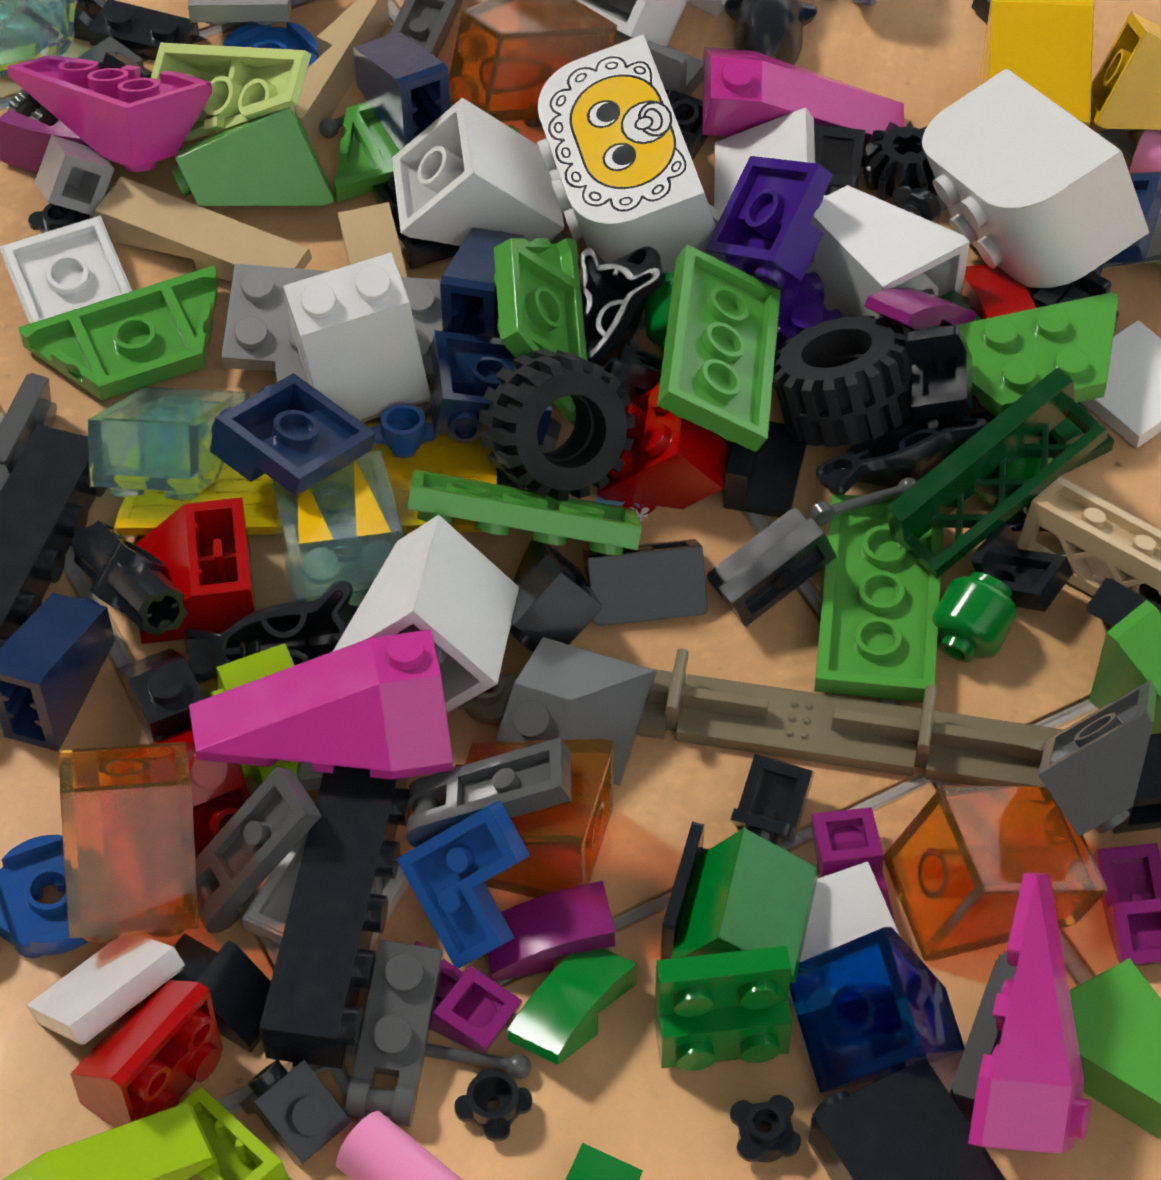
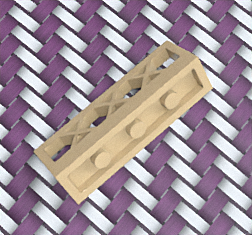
M1059 477L1032 500L1017 543L1018 549L1067 556L1073 575L1067 582L1094 596L1104 582V579L1092 573L1085 559L1091 556H1096L1107 562L1114 576V581L1138 594L1136 585L1147 584L1158 590L1161 596V530L1062 477ZM1040 526L1057 535L1064 551L1055 553L1035 542Z

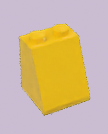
M991 0L980 69L981 85L1007 68L1090 127L1094 0Z
M1132 11L1092 82L1091 118L1096 125L1104 129L1161 130V26Z

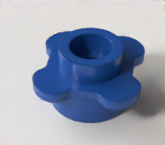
M398 404L387 408L381 415V425H375L371 428L376 432L374 443L388 446L393 454L399 458L412 457L420 445L424 442H431L437 437V433H434L433 423H425L423 411L410 404Z

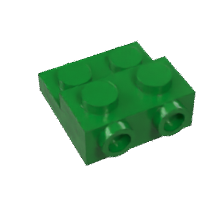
M787 945L656 960L654 1025L661 1069L679 1067L682 1070L695 1071L707 1068L714 1062L742 1059L749 1063H762L774 1059L779 1054H788L792 1031V1018L788 1003L792 967Z

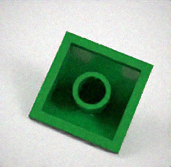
M745 828L698 856L671 959L787 945L792 967L790 982L796 983L818 878L817 867Z

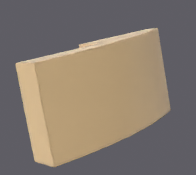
M389 202L338 212L349 265L392 252L400 277H407Z

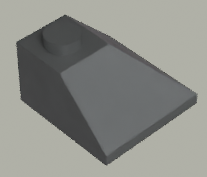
M543 637L513 685L495 741L511 752L561 737L571 751V771L620 786L657 672Z
M1151 680L1045 741L1038 776L1078 837L1094 828L1098 833L1107 832L1121 824L1130 815L1128 809L1133 807L1154 723L1157 689Z

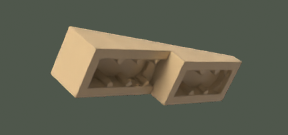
M356 0L317 36L319 58L308 67L299 102L297 105H294L312 146L321 134L319 130L321 121L325 118H331L356 78L353 47L381 38L389 25L388 0Z
M123 176L120 177L95 209L96 215L101 216L111 242L193 259L197 270L214 265L217 270L218 279L232 281L235 264L305 269L312 259L309 248Z

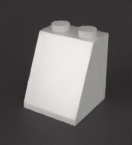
M464 98L456 102L392 157L400 231L409 238L461 246L473 227L524 235V238L529 242L536 238H549V241H552L564 229L562 210L551 183V171L548 172L539 146Z
M848 185L827 196L824 195L820 207L816 210L810 222L821 230L824 235L816 249L813 262L806 270V274L816 272L819 275L825 294L823 303L828 311L836 308L843 317L866 315L874 316L875 319L884 318L865 308L864 304L868 296L891 288H914L937 297L955 290L962 296L970 241L964 235ZM901 326L903 328L904 334L908 332H913L912 330Z
M392 252L283 286L293 338L308 382L312 387L362 423L381 417L387 408L394 405L410 404L417 406L430 401L431 395L410 302Z
M438 515L396 542L333 651L368 638L431 629L442 677L446 713L498 684L519 586Z

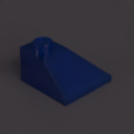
M883 927L800 962L796 983L790 982L789 991L820 1093H827L872 1081L884 1070L900 1066L908 1067L924 1058L929 1063L962 1052L965 1049L946 987L892 927Z

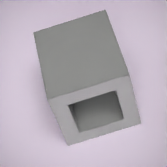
M51 135L34 183L48 203L97 217L95 209L104 199L114 168L106 158H103L91 147Z

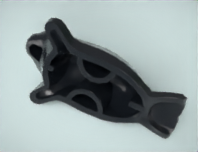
M728 0L725 3L727 14L737 23L734 39L735 50L755 51L793 65L796 64L802 49V27L815 18L817 14L815 5L798 0Z
M653 247L639 248L610 263H605L598 253L591 248H587L581 253L580 263L583 279L580 286L588 361L604 367L612 357L617 358L625 343L629 345L641 320L648 295L659 289L666 277L662 269L660 254Z
M987 411L917 420L913 413L911 417L902 420L903 424L896 429L887 431L883 436L852 445L846 452L819 465L816 475L821 485L829 489L833 495L847 493L858 482L891 488L898 486L899 482L906 477L914 478L918 481L996 417Z
M345 580L335 581L318 599L276 604L259 609L244 616L222 633L193 628L186 630L185 646L186 652L190 656L188 665L197 683L201 684L217 677L218 666L283 643L286 644L294 665L333 652L359 607L349 604L353 591L352 584Z

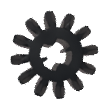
M910 120L905 127H899L895 123L889 122L886 130H873L872 137L869 139V143L866 144V150L862 154L861 167H863L867 189L878 190L881 200L891 198L893 192L903 185L911 189L923 188L930 191L934 196H938L933 186L935 176L922 146V138L927 126L921 129L915 128Z

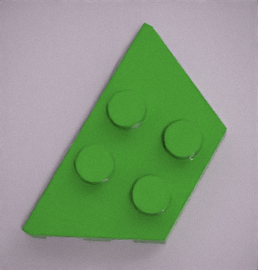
M450 87V103L452 107L462 97L457 90ZM467 100V101H469L470 103H472L473 105H475V106H477L478 108H480L481 110H483V111H485L486 113H488V110H487L486 108L482 107L481 105H479L478 103H476V102H474V101ZM368 102L347 107L343 123L344 137L340 140L337 176H334L333 181L334 196L337 202L373 192V185L386 182L394 176L392 157L399 152V149ZM509 125V126H508V127L512 128L513 130H515L516 132H518L519 134H521L520 131H519V129L516 128L515 126H513V125Z
M510 238L495 246L496 273L494 275V282L497 288L499 313L497 326L501 342L515 358L524 354L534 359L536 350L547 349L554 353L557 350L568 352L587 360L577 241L572 238H566L556 244H550L549 238H536L531 242L525 238ZM568 395L553 402L554 405L575 426L576 409L571 396Z
M214 265L18 327L21 342L28 351L102 401L204 368L219 288L217 270Z
M1116 292L958 324L957 326L960 327L972 355V394L977 397L979 404L997 417L1057 367L1074 380L1076 403L1104 397L1108 381L1118 305Z

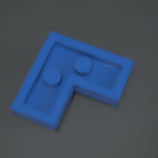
M501 800L488 805L396 859L455 967L459 969L514 938L485 881L531 855Z

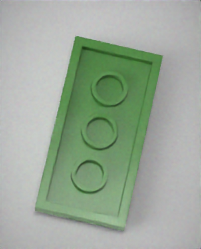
M687 244L677 256L657 406L679 418L686 419L710 430L728 441L735 442L757 452L768 439L781 290Z
M413 470L407 509L418 511L417 519L428 522L438 515L450 525L452 517L475 521L474 528L476 530L495 535H508L510 527L533 531L531 537L533 540L551 545H565L567 538L589 541L588 549L614 556H621L624 548L638 550L642 526L636 509L571 497L568 498V501L555 500L548 495L545 498L527 489Z
M832 494L831 505L860 496ZM895 499L835 515L829 522L828 540L837 557L825 566L814 692L923 702L925 687L928 685L935 686L938 628L933 624L932 616L940 601L941 576L938 578L934 577L891 536L886 507ZM932 528L919 539L936 556L942 552L944 528Z

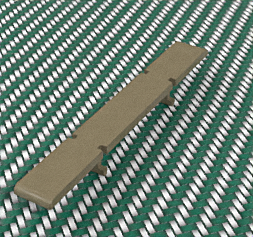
M678 649L673 672L652 669L657 673L637 732L639 736L664 739L666 730L676 731V741L906 776H913L914 767L926 768V779L1052 797L1038 776L1046 739L1064 729L935 711L937 687L933 685L925 687L923 707L921 709L691 674L687 675L686 680L689 652L686 649Z

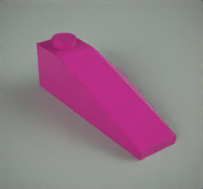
M704 48L703 135L730 137L805 107L813 116L814 124L866 130L865 148L872 137L873 130L884 131L889 122H893L899 127H904V103L755 51Z
M46 55L7 66L8 76L77 134L99 155L122 164L126 170L134 172L153 169L157 161L175 156L212 94L211 82L180 72L166 70L159 73L160 79L141 77L140 67L125 65L120 69L106 68L99 70L98 61L56 55Z
M431 629L368 638L189 705L196 758L198 760L271 767L279 760L312 763V771L333 773L335 766L370 769V777L391 780L453 771L442 677Z
M1039 872L1023 873L1007 945V963L1010 966H1016L1014 980L1006 979L1001 993L996 995L992 1015L996 1019L997 1030L1002 1032L1000 1044L995 1046L992 1055L983 1054L968 1144L989 1148L1062 1154L1075 1147L1076 1138L1084 1140L1090 1121L1091 1101L1082 1098L1084 1075L1050 874Z

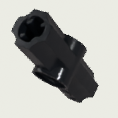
M98 520L91 526L79 527L70 545L75 553L74 562L94 581L90 591L106 604L126 613L145 632L159 637L168 630H177L188 612L183 605L184 594L161 573L165 564L150 552L129 542L116 528Z

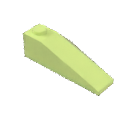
M160 43L151 78L160 79L159 73L166 70L180 72L211 82L212 94L184 142L297 105L311 53L305 50Z

